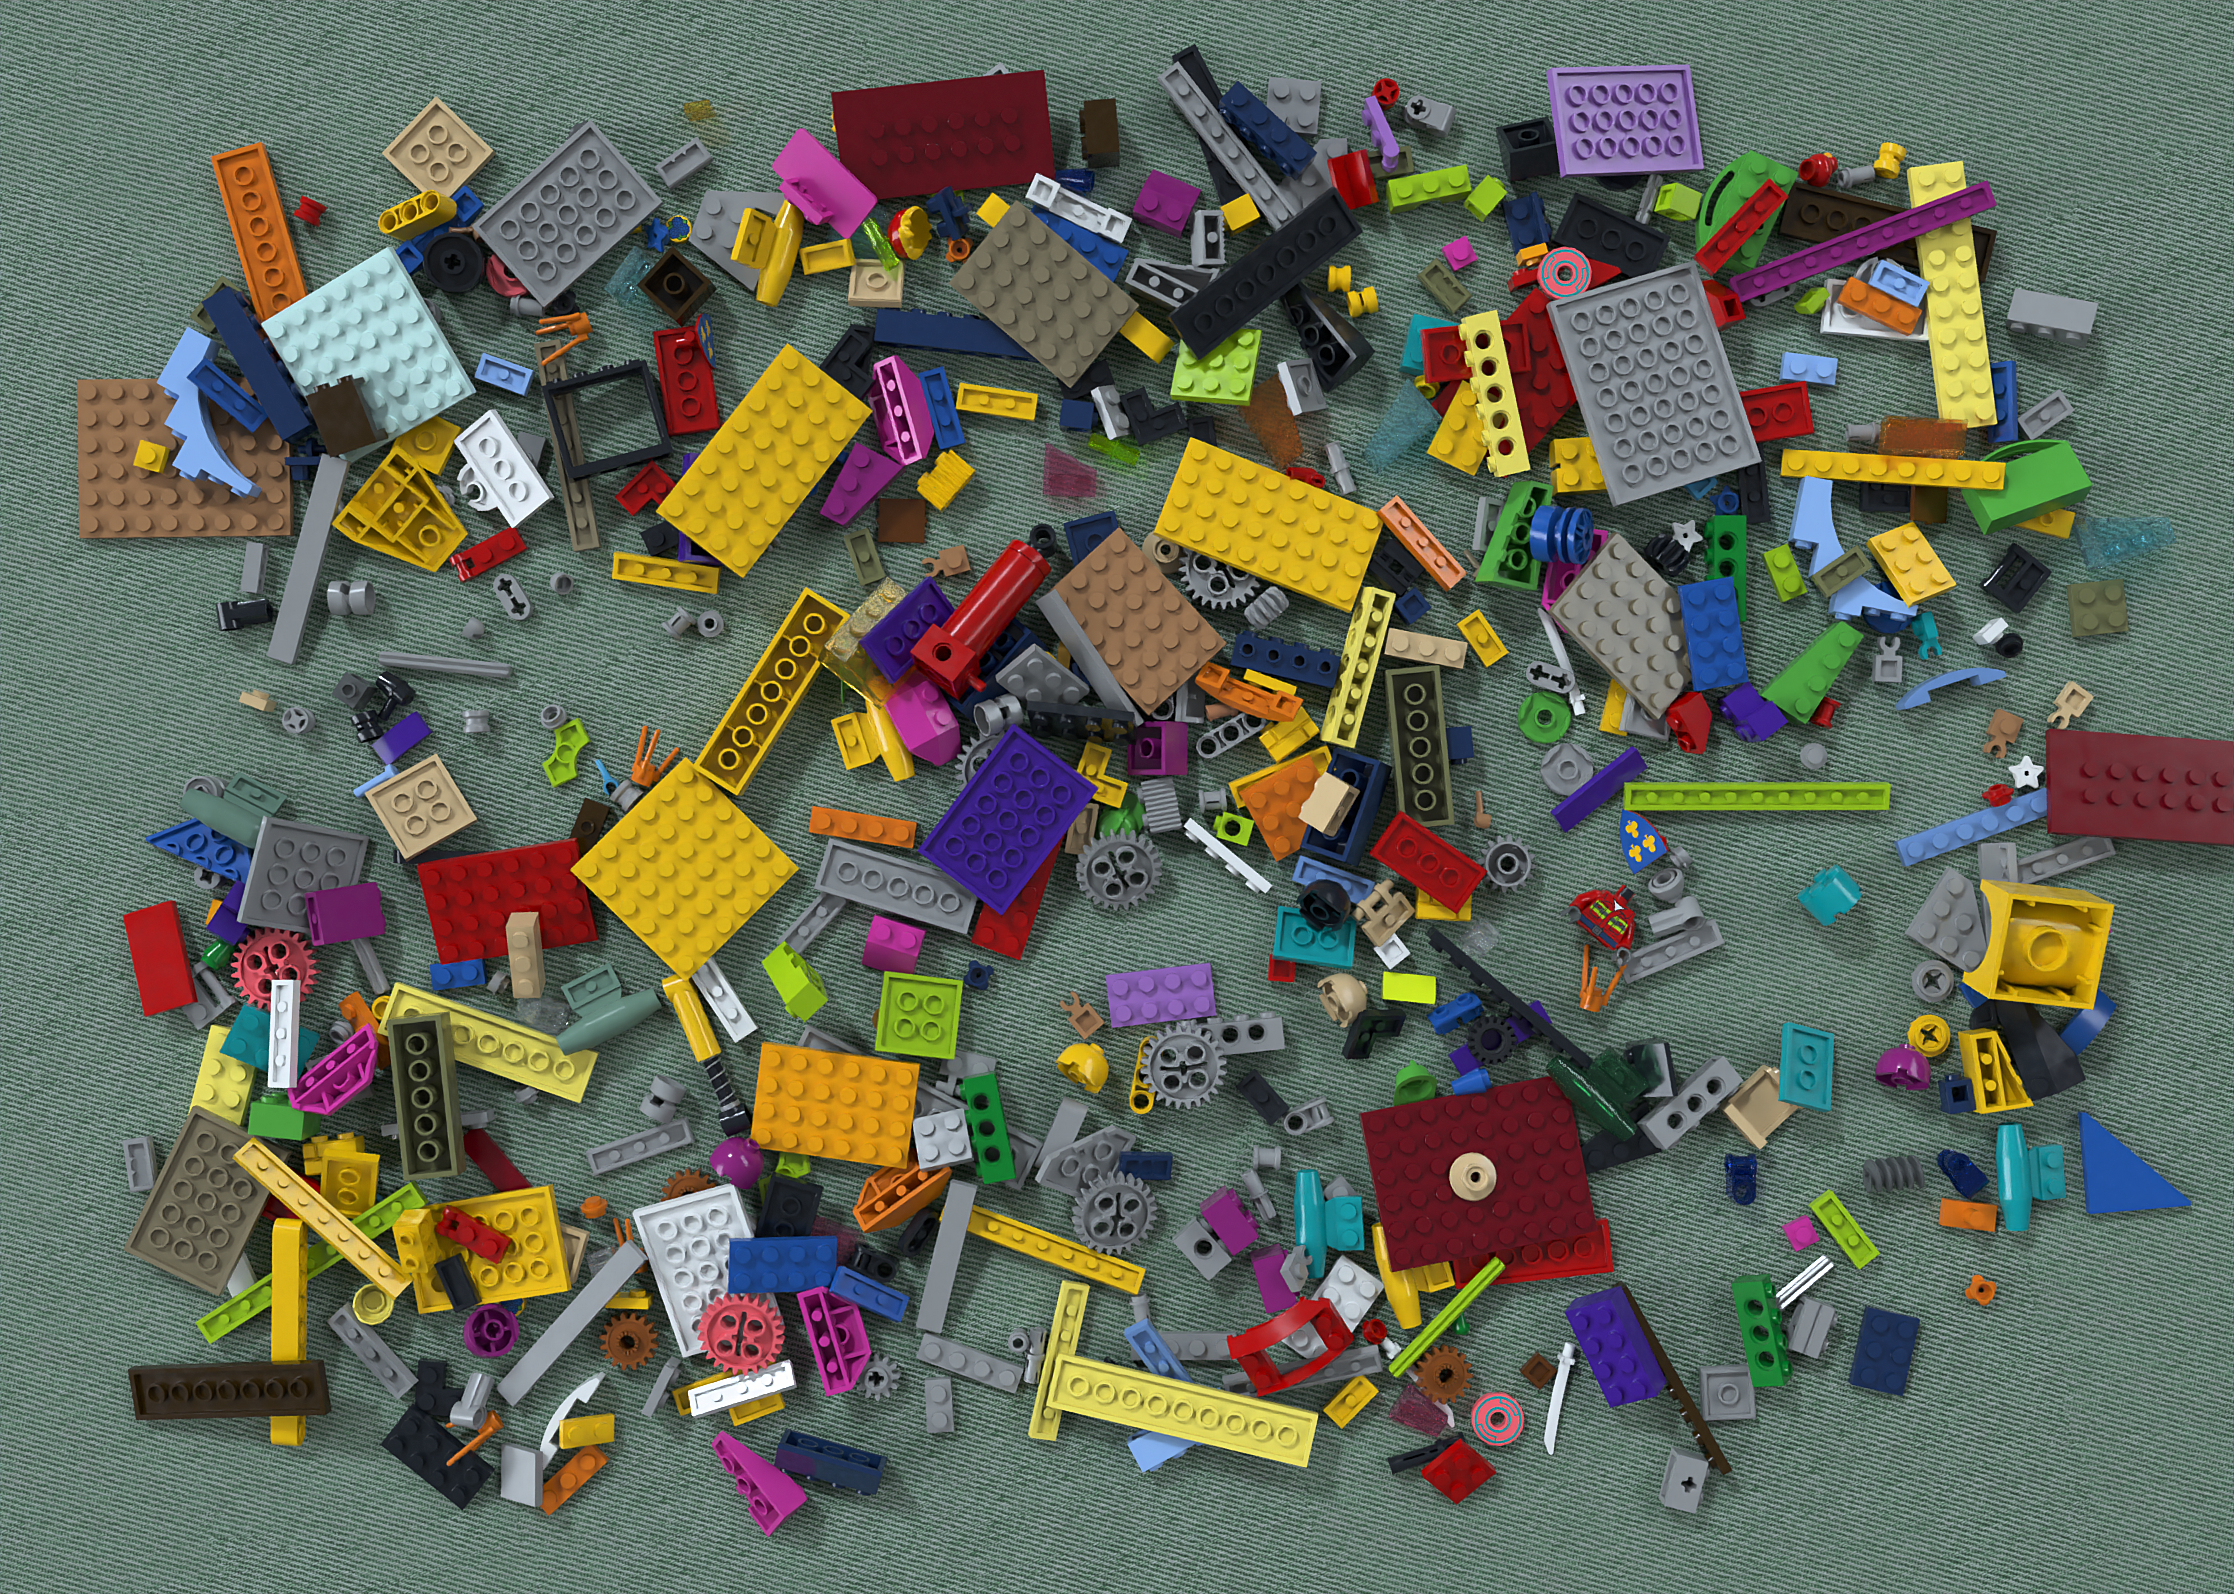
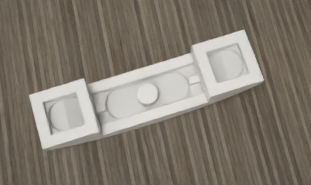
M1036 173L1025 197L1027 200L1097 236L1122 244L1132 218L1111 208L1105 209L1060 187L1061 184Z
M597 1373L580 1384L553 1415L544 1433L540 1451H543V1470L549 1465L560 1448L559 1437L556 1436L559 1430V1420L566 1419L578 1399L585 1403L589 1401L604 1379L605 1373Z

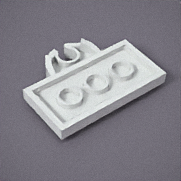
M1878 257L1871 258L1861 264L1854 272L1853 278L1868 284L1874 272V266L1878 263ZM1889 258L1884 260L1904 270L1903 265L1900 266L1894 260ZM1827 279L1824 281V287L1830 296L1824 301L1825 305L1822 308L1820 333L1926 342L1929 340L1923 297L1918 307H1916L1922 310L1911 335L1906 336L1836 303L1846 280Z
M496 409L486 412L453 440L468 462L460 470L457 478L460 481L461 494L468 495L472 493L475 485L480 488V497L468 502L477 511H489L499 508L510 526L518 528L554 498Z

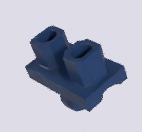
M951 185L944 187L926 202L928 210L932 215L941 212L944 220L937 224L940 238L951 237L954 241L960 239L961 235L969 231L966 223L970 222V218L967 212L973 209L972 203L964 204L961 196L955 197Z
M308 438L306 445L298 446V452L307 453V457H285V465L291 466L293 480H311L310 466H317L318 471L321 460L319 453H327V448L325 445H318L316 438Z

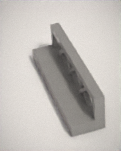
M1977 843L1980 885L1982 879L2018 883L2016 843ZM1980 890L1982 928L1988 949L1991 935V911L1986 895Z

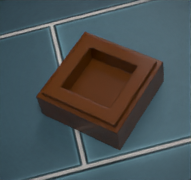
M1537 1351L1519 1369L1539 1390L1558 1371Z

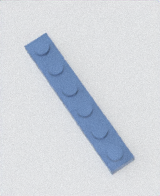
M2040 788L2012 798L2005 805L1998 807L1990 806L1894 841L1902 866L1915 864L2047 816L2046 788Z

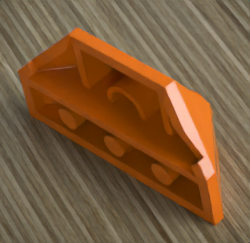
M910 1148L907 1169L889 1166L882 1167L866 1179L857 1205L854 1206L852 1211L863 1232L870 1233L899 1226L942 1194L952 1170L949 1166L922 1173L919 1166L917 1148Z

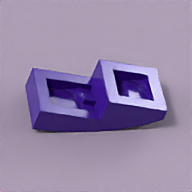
M416 711L372 744V747L386 765L394 764L407 751L417 747L432 731Z

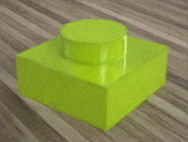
M1825 287L1810 288L1793 307L1799 314H1814L1825 305L1824 301L1830 294Z

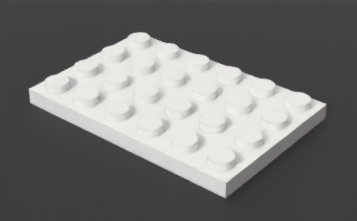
M730 1183L638 1208L632 1213L683 1358L709 1351L700 1349L704 1341L698 1340V1336L702 1332L698 1330L700 1322H703L701 1317L703 1312H707L706 1309L709 1303L714 1305L716 1297L723 1300L725 1293L728 1292L729 1238H755L738 1187ZM740 1293L741 1297H744L746 1293ZM750 1293L751 1298L754 1299L758 1293ZM759 1293L761 1294L760 1302L763 1303L769 1299L768 1308L777 1306L778 1309L774 1316H781L774 1293ZM742 1312L743 1319L739 1328V1342H742L744 1338L743 1329L747 1317L746 1312ZM725 1316L728 1321H736L733 1316ZM751 1320L756 1326L762 1325L758 1320ZM727 1340L721 1341L726 1346L732 1345Z

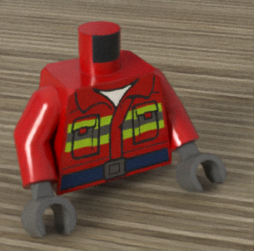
M1622 885L1614 895L1603 889L1600 891L1594 889L1579 894L1568 908L1560 912L1561 916L1567 913L1570 915L1569 925L1576 922L1607 949L1612 951L1616 949L1617 951L1611 955L1612 961H1615L1620 956L1623 961L1621 966L1623 967L1631 960L1630 949L1634 938L1635 921L1633 918L1635 913L1626 905L1635 893L1628 887Z

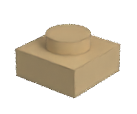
M256 689L252 693L242 691L239 702L268 712H273L277 703L268 699L269 694Z

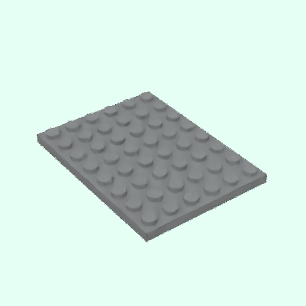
M1695 261L1551 301L1546 305L1613 508L1755 465L1762 461Z

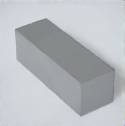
M247 542L240 591L263 594L269 545Z

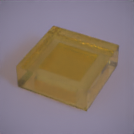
M708 99L684 103L683 105L684 113L689 122L715 117L714 108Z

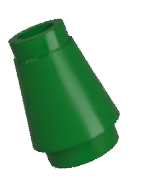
M218 939L203 951L205 954L201 959L211 968L219 971L221 967L225 968L240 942L237 941L232 946Z

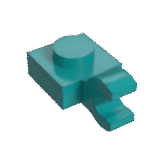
M1932 612L1916 614L1911 625L1915 636L1919 638V641H1922V645L1918 650L1919 657L1922 660L1928 659L1927 649L1929 647L1933 649L1935 656L1941 655L1942 648L1936 639L1939 635Z

